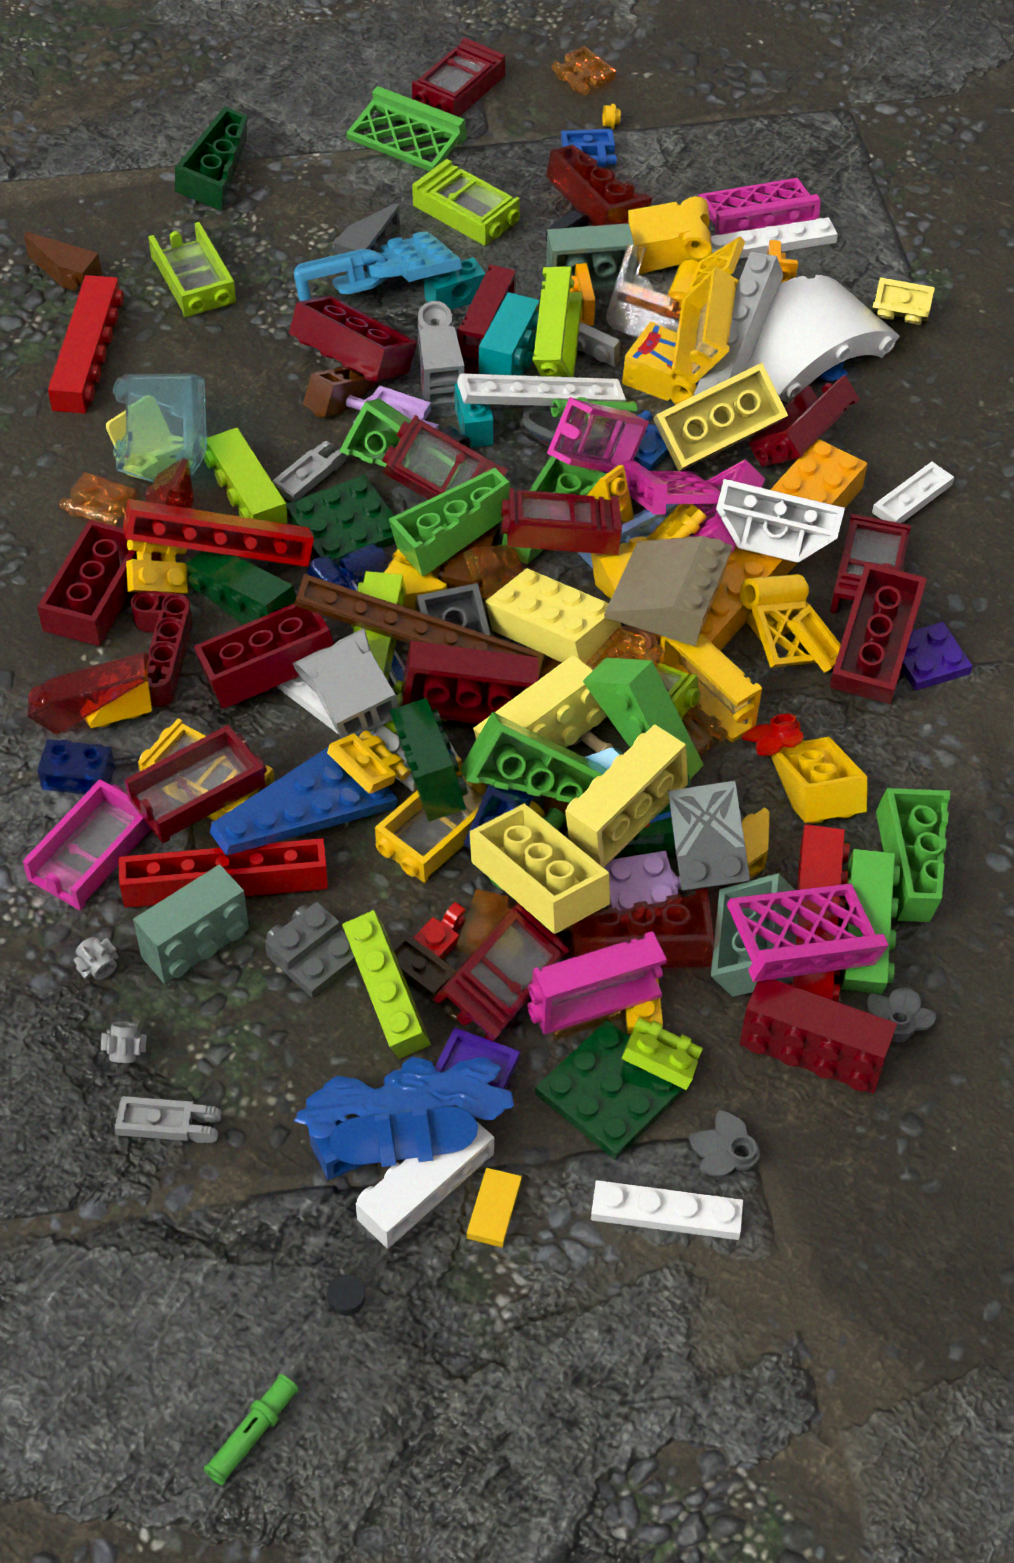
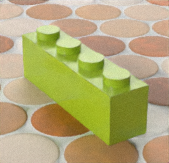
M234 428L205 438L206 451L203 452L205 463L209 469H214L219 486L226 488L229 502L233 507L237 506L239 516L288 524L284 499L239 429Z
M366 571L364 582H359L357 591L403 606L406 587L403 575ZM351 625L352 629H354V632L362 629L360 627ZM365 629L371 653L389 682L396 639Z
M373 910L343 923L342 926L389 1047L398 1059H401L430 1046V1040L385 927L376 912Z

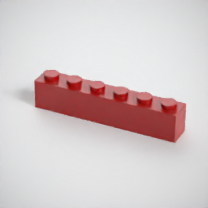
M85 275L48 387L52 411L86 414L89 402L94 400L95 382L99 383L100 366L101 363L106 361L107 344L112 342V327L117 325L118 308L123 306L124 291L119 288L118 278Z
M131 499L127 500L123 523V532L127 540L305 567L309 565L314 537L308 527Z
M804 825L800 845L797 890L847 884L848 871L842 870V863L848 862L850 848L849 843H844L845 829ZM840 896L832 897L831 902L845 909L846 898H840ZM810 900L802 901L801 903L803 907L817 915L822 907ZM827 910L823 915L824 919L838 926V918L840 917ZM798 915L797 925L810 931L813 923ZM818 926L814 932L815 935L825 941H833L835 938L834 935ZM797 936L796 945H803L805 940ZM840 970L794 976L793 982L789 983V985L838 1002L840 985L834 984V975L839 976Z
M324 838L270 843L227 856L221 848L119 857V886L124 908L156 905L219 864L244 890L245 897L328 889Z

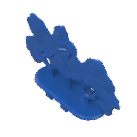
M411 1056L402 1064V1069L389 1073L384 1078L385 1085L378 1089L367 1086L359 1079L335 1076L324 1084L322 1089L314 1092L306 1099V1108L297 1112L294 1122L307 1125L309 1135L314 1138L324 1139L330 1137L329 1146L332 1153L343 1162L360 1165L381 1162V1166L386 1167L396 1165V1160L418 1158L419 1162L433 1161L434 1155L449 1154L465 1149L472 1144L477 1136L478 1125L475 1117L483 1120H494L498 1115L502 1114L504 1109L512 1108L514 1102L511 1091L488 1084L497 1077L498 1072L502 1069L488 1058L479 1057L459 1061L454 1067L441 1073L436 1071L433 1062ZM348 1114H356L360 1116L351 1119L346 1118ZM338 1120L343 1121L338 1126L335 1124Z

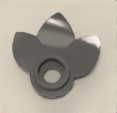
M909 987L895 989L890 994V997L871 993L868 996L867 1009L870 1014L897 1023L893 1042H905L915 1031L928 1030L936 1021V1012L920 1008L921 999L919 994Z
M722 1110L717 1112L715 1130L689 1134V1142L694 1152L704 1158L699 1170L709 1176H726L735 1169L749 1170L759 1160V1146L752 1137L747 1135L745 1123L729 1112ZM743 1151L747 1154V1157H740L735 1153Z

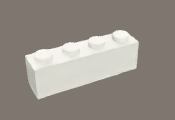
M478 1122L477 1136L472 1144L465 1149L449 1154L434 1155L433 1161L419 1162L418 1158H410L404 1160L401 1164L397 1162L396 1165L388 1169L382 1181L375 1187H367L359 1195L356 1202L357 1220L387 1249L494 1155V1136Z

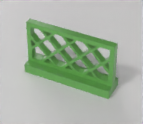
M379 86L372 92L373 100L346 133L347 139L427 171H431L442 163L457 143L462 145L467 138L465 119ZM374 111L385 115L382 117L371 119V115L374 113ZM399 120L407 124L393 127L391 122ZM388 123L389 129L375 132L374 126ZM371 128L372 133L358 134L361 129ZM422 129L429 133L415 136L413 130ZM410 131L411 137L397 140V134ZM393 137V142L383 144L378 141L381 138ZM443 137L448 139V142L436 144L435 139ZM432 140L433 146L419 149L417 143ZM412 144L415 147V150L409 152L400 150V147ZM432 153L437 155L432 162L422 159L424 155Z

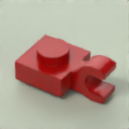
M454 902L446 911L441 922L432 917L413 938L443 960L460 942L459 934L456 931L467 921V918L463 916L466 909Z

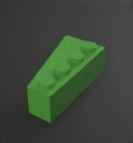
M551 456L529 491L588 495L606 473L572 466ZM504 534L500 552L528 564L544 549L507 547V534Z
M605 658L583 680L585 686L630 748L640 734L646 733L655 724L686 744L687 775H689V779L704 765L652 660Z
M886 788L876 810L883 851L895 853L894 865L900 866L898 886H893L892 897L898 898L897 921L930 922L942 900L945 865L943 858L947 841L945 839V832L948 824L949 812H947V807L950 800V791Z

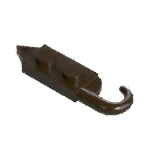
M387 933L404 978L433 1000L457 970L407 933L402 935ZM450 1012L449 1017L459 1022L456 1018L458 1013Z

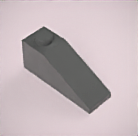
M394 203L346 227L342 234L335 238L332 251L335 255L359 249H369L380 253V245L387 244V241L391 239L400 227L399 204ZM363 265L364 272L367 271L366 265Z

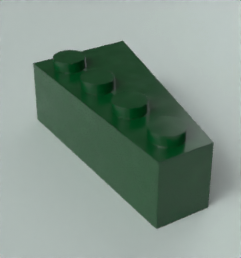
M226 106L223 107L175 167V192L222 211L247 140L248 115Z
M202 551L185 563L189 573L188 581L193 589L203 594L242 625L294 604L297 598L292 584L237 556Z
M427 698L391 709L392 720L428 822L466 810L463 796L468 795V790L463 776L457 777L456 772L460 770L454 752L450 754L448 752L451 749L447 733L445 730L441 732L439 728L443 727L438 709L431 710Z

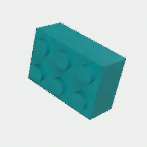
M507 293L479 345V374L524 376L525 368L529 369L533 360L540 300Z

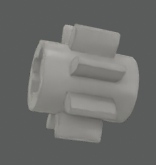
M90 937L77 947L76 955L78 957L74 958L73 961L76 963V968L84 979L93 975L96 980H101L114 972L117 967L115 960L119 956L116 953L117 949L108 938L100 942L96 937Z
M114 1022L111 1024V1030H107V1033H102L101 1050L107 1051L110 1061L132 1063L136 1061V1055L146 1052L147 1035L140 1034L138 1024Z

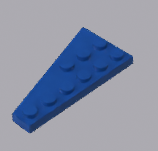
M328 746L212 822L210 834L227 856L395 809L398 799L388 786L369 794L327 754Z

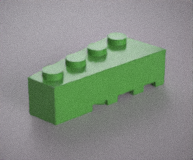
M380 398L366 401L339 452L385 467L386 463L382 462L383 457L390 445L396 448L400 441L396 434L404 420L410 423L411 419ZM417 434L401 465L441 488L456 462V457ZM466 462L459 464L446 491L462 484L471 465Z
M493 468L390 518L389 523L397 548L420 575L424 577L502 521V500L508 499L509 481L496 468Z
M494 712L491 713L460 768L467 782L486 783L496 788L524 791L529 795L538 797L543 795L568 803L576 797L579 798L597 776H602L607 771L606 768Z
M853 849L846 869L848 871L847 884H852L875 934H884L889 946L876 965L842 969L841 990L883 994L887 983H893L894 963L889 962V950L894 951L896 930L890 929L891 918H896L898 898L892 897L893 886H898L900 866L894 865L895 853ZM846 901L845 908H850ZM847 923L845 931L856 937L863 936L859 928Z

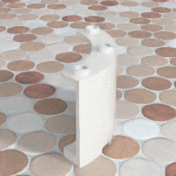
M816 275L815 278L810 279L800 276L780 283L747 370L763 363L779 398L789 403L812 381L840 362L862 355H874L883 358L886 353L893 349L900 335L835 279L823 275Z

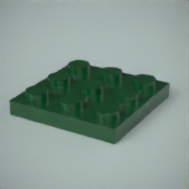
M365 474L286 504L287 515L292 523L296 526L308 527L314 537L312 552L325 571L396 544L389 523V519L394 517V515Z
M605 1020L535 1087V1095L614 1160H617L686 1090L621 1059L629 1037L608 1020Z

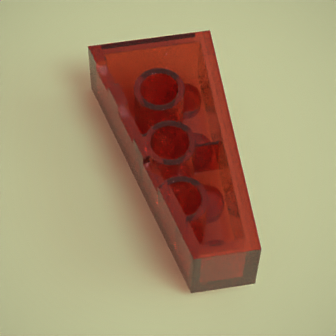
M574 145L550 151L546 177L576 209L589 216V222L593 226L629 224L628 210L651 206V196L646 193L641 196L635 192L636 186L628 181L623 184L615 178V172L609 168L598 167L595 159Z
M708 889L695 890V895L681 897L680 893L666 896V901L649 905L647 901L637 902L633 904L632 908L621 911L616 907L596 911L572 925V958L622 942L629 944L635 938L639 941L644 939L645 933L653 931L667 959L666 964L660 965L661 968L711 967L714 932Z

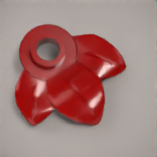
M789 713L776 715L771 719V724L757 725L741 736L742 740L757 743L756 754L759 756L774 755L783 747L794 748L804 739L800 722L796 720L795 715Z

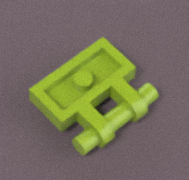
M639 1017L621 1059L687 1090L693 1079L698 1058L703 1048L692 1043V1039L683 1034L679 1037L663 1029L662 1024L654 1020L650 1023Z

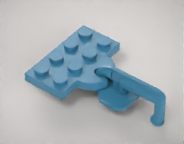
M418 232L413 234V238L405 240L403 238H393L388 240L387 244L380 245L381 253L369 249H359L301 263L295 267L294 278L299 301L312 299L308 280L346 271V275L334 278L332 283L339 293L352 294L372 289L389 277L402 275L408 282L460 270L462 269L461 261L456 254L431 233ZM363 265L367 266V272H364Z

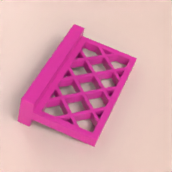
M798 178L698 194V197H702L708 202L709 217L715 226V235L819 219L821 199L817 194L810 195Z
M623 461L630 497L654 515L666 514V504H718L721 491L691 471H648L636 461Z
M851 883L730 898L727 903V907L752 961L748 971L753 982L876 965L889 946L884 934H875ZM845 896L850 907L847 911L831 902L832 897ZM810 900L822 907L820 913L817 915L801 905L802 901ZM774 904H780L792 912L787 919L771 910L770 907ZM742 908H750L760 914L761 917L758 923L744 916ZM826 910L843 919L840 927L823 918ZM795 914L813 923L810 931L792 922ZM764 918L783 927L780 935L761 926ZM847 923L859 928L863 936L856 937L845 931ZM817 926L834 935V940L825 941L815 935L814 932ZM788 930L804 939V944L794 945L784 939L786 931ZM757 934L773 943V948L759 950L754 939L755 935Z

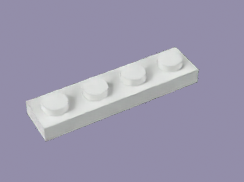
M596 1180L591 1220L739 1240L743 1200Z

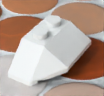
M724 479L716 510L738 549L799 563L837 539L845 508Z

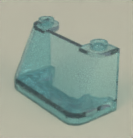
M192 373L124 374L122 378L118 377L113 387V394L116 395L118 402H126V434L122 440H117L113 449V456L116 457V470L182 492L201 464L207 448L204 378Z

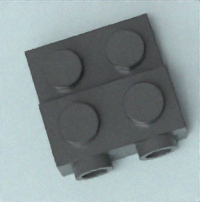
M317 901L310 907L306 904L300 906L294 912L293 920L284 927L280 924L274 926L268 932L267 940L265 941L267 957L312 999L357 964L347 936L340 929V922Z

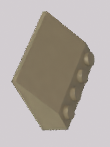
M705 536L638 541L609 602L604 617L696 646L725 575L733 545Z

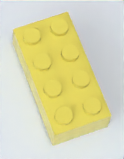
M760 363L656 414L653 420L678 471H682L783 421L788 414L763 363Z
M528 568L485 601L492 631L562 663L574 655L589 666L623 637L621 622L604 617L609 603Z
M574 655L494 712L564 748L574 744L578 738L593 727L598 726L608 717L583 683V680L593 670ZM488 718L473 728L476 740Z
M655 724L646 733L640 734L628 751L618 755L611 767L602 776H597L579 798L576 797L569 803L565 811L569 840L604 868L670 803L668 791L683 789L688 785L686 744Z
M525 803L469 831L472 863L554 934L610 904L609 872Z

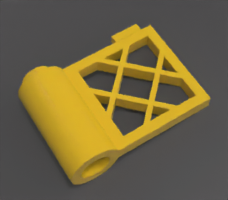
M739 236L700 262L695 260L683 261L679 265L666 297L668 308L672 312L680 314L682 299L715 266L729 275L733 274L745 244L744 239Z
M799 574L748 578L743 581L740 588V597L743 605L747 609H752L770 668L816 663L811 655L805 654L798 648L800 641L796 636L791 643L781 635L784 627L791 631L786 624L790 621L788 619L790 613H799L807 606L805 601L809 593V586L805 578ZM769 614L779 622L776 629L768 625L765 615ZM776 642L788 651L785 658L778 657L775 648Z

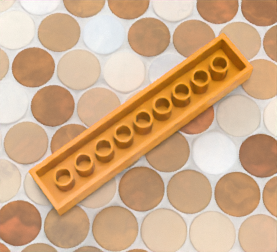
M818 439L802 457L797 459L770 490L846 508L863 488L868 463ZM735 546L730 554L725 575L701 634L721 651L746 623L748 614L752 613V609H747L741 601L740 588L743 581L748 578L787 575L797 563L738 549ZM653 633L657 638L658 644L660 645L661 635Z

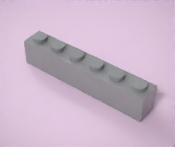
M750 252L735 291L730 337L727 344L730 346L729 352L699 380L693 396L747 370L783 278V272L777 256Z

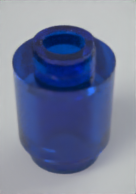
M373 543L346 553L345 557L340 559L341 570L348 582L364 580L366 571L384 572V565L387 564V558L381 547L377 548Z
M318 557L309 565L307 575L349 589L351 588L348 576L331 557Z

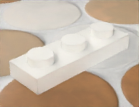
M930 462L876 502L872 513L882 520L903 523L951 487L954 476L935 463Z

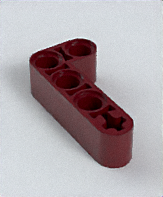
M141 591L131 599L134 623L140 631L153 633L143 673L148 679L151 705L163 707L171 703L175 696L191 634L192 615L190 602L182 594Z

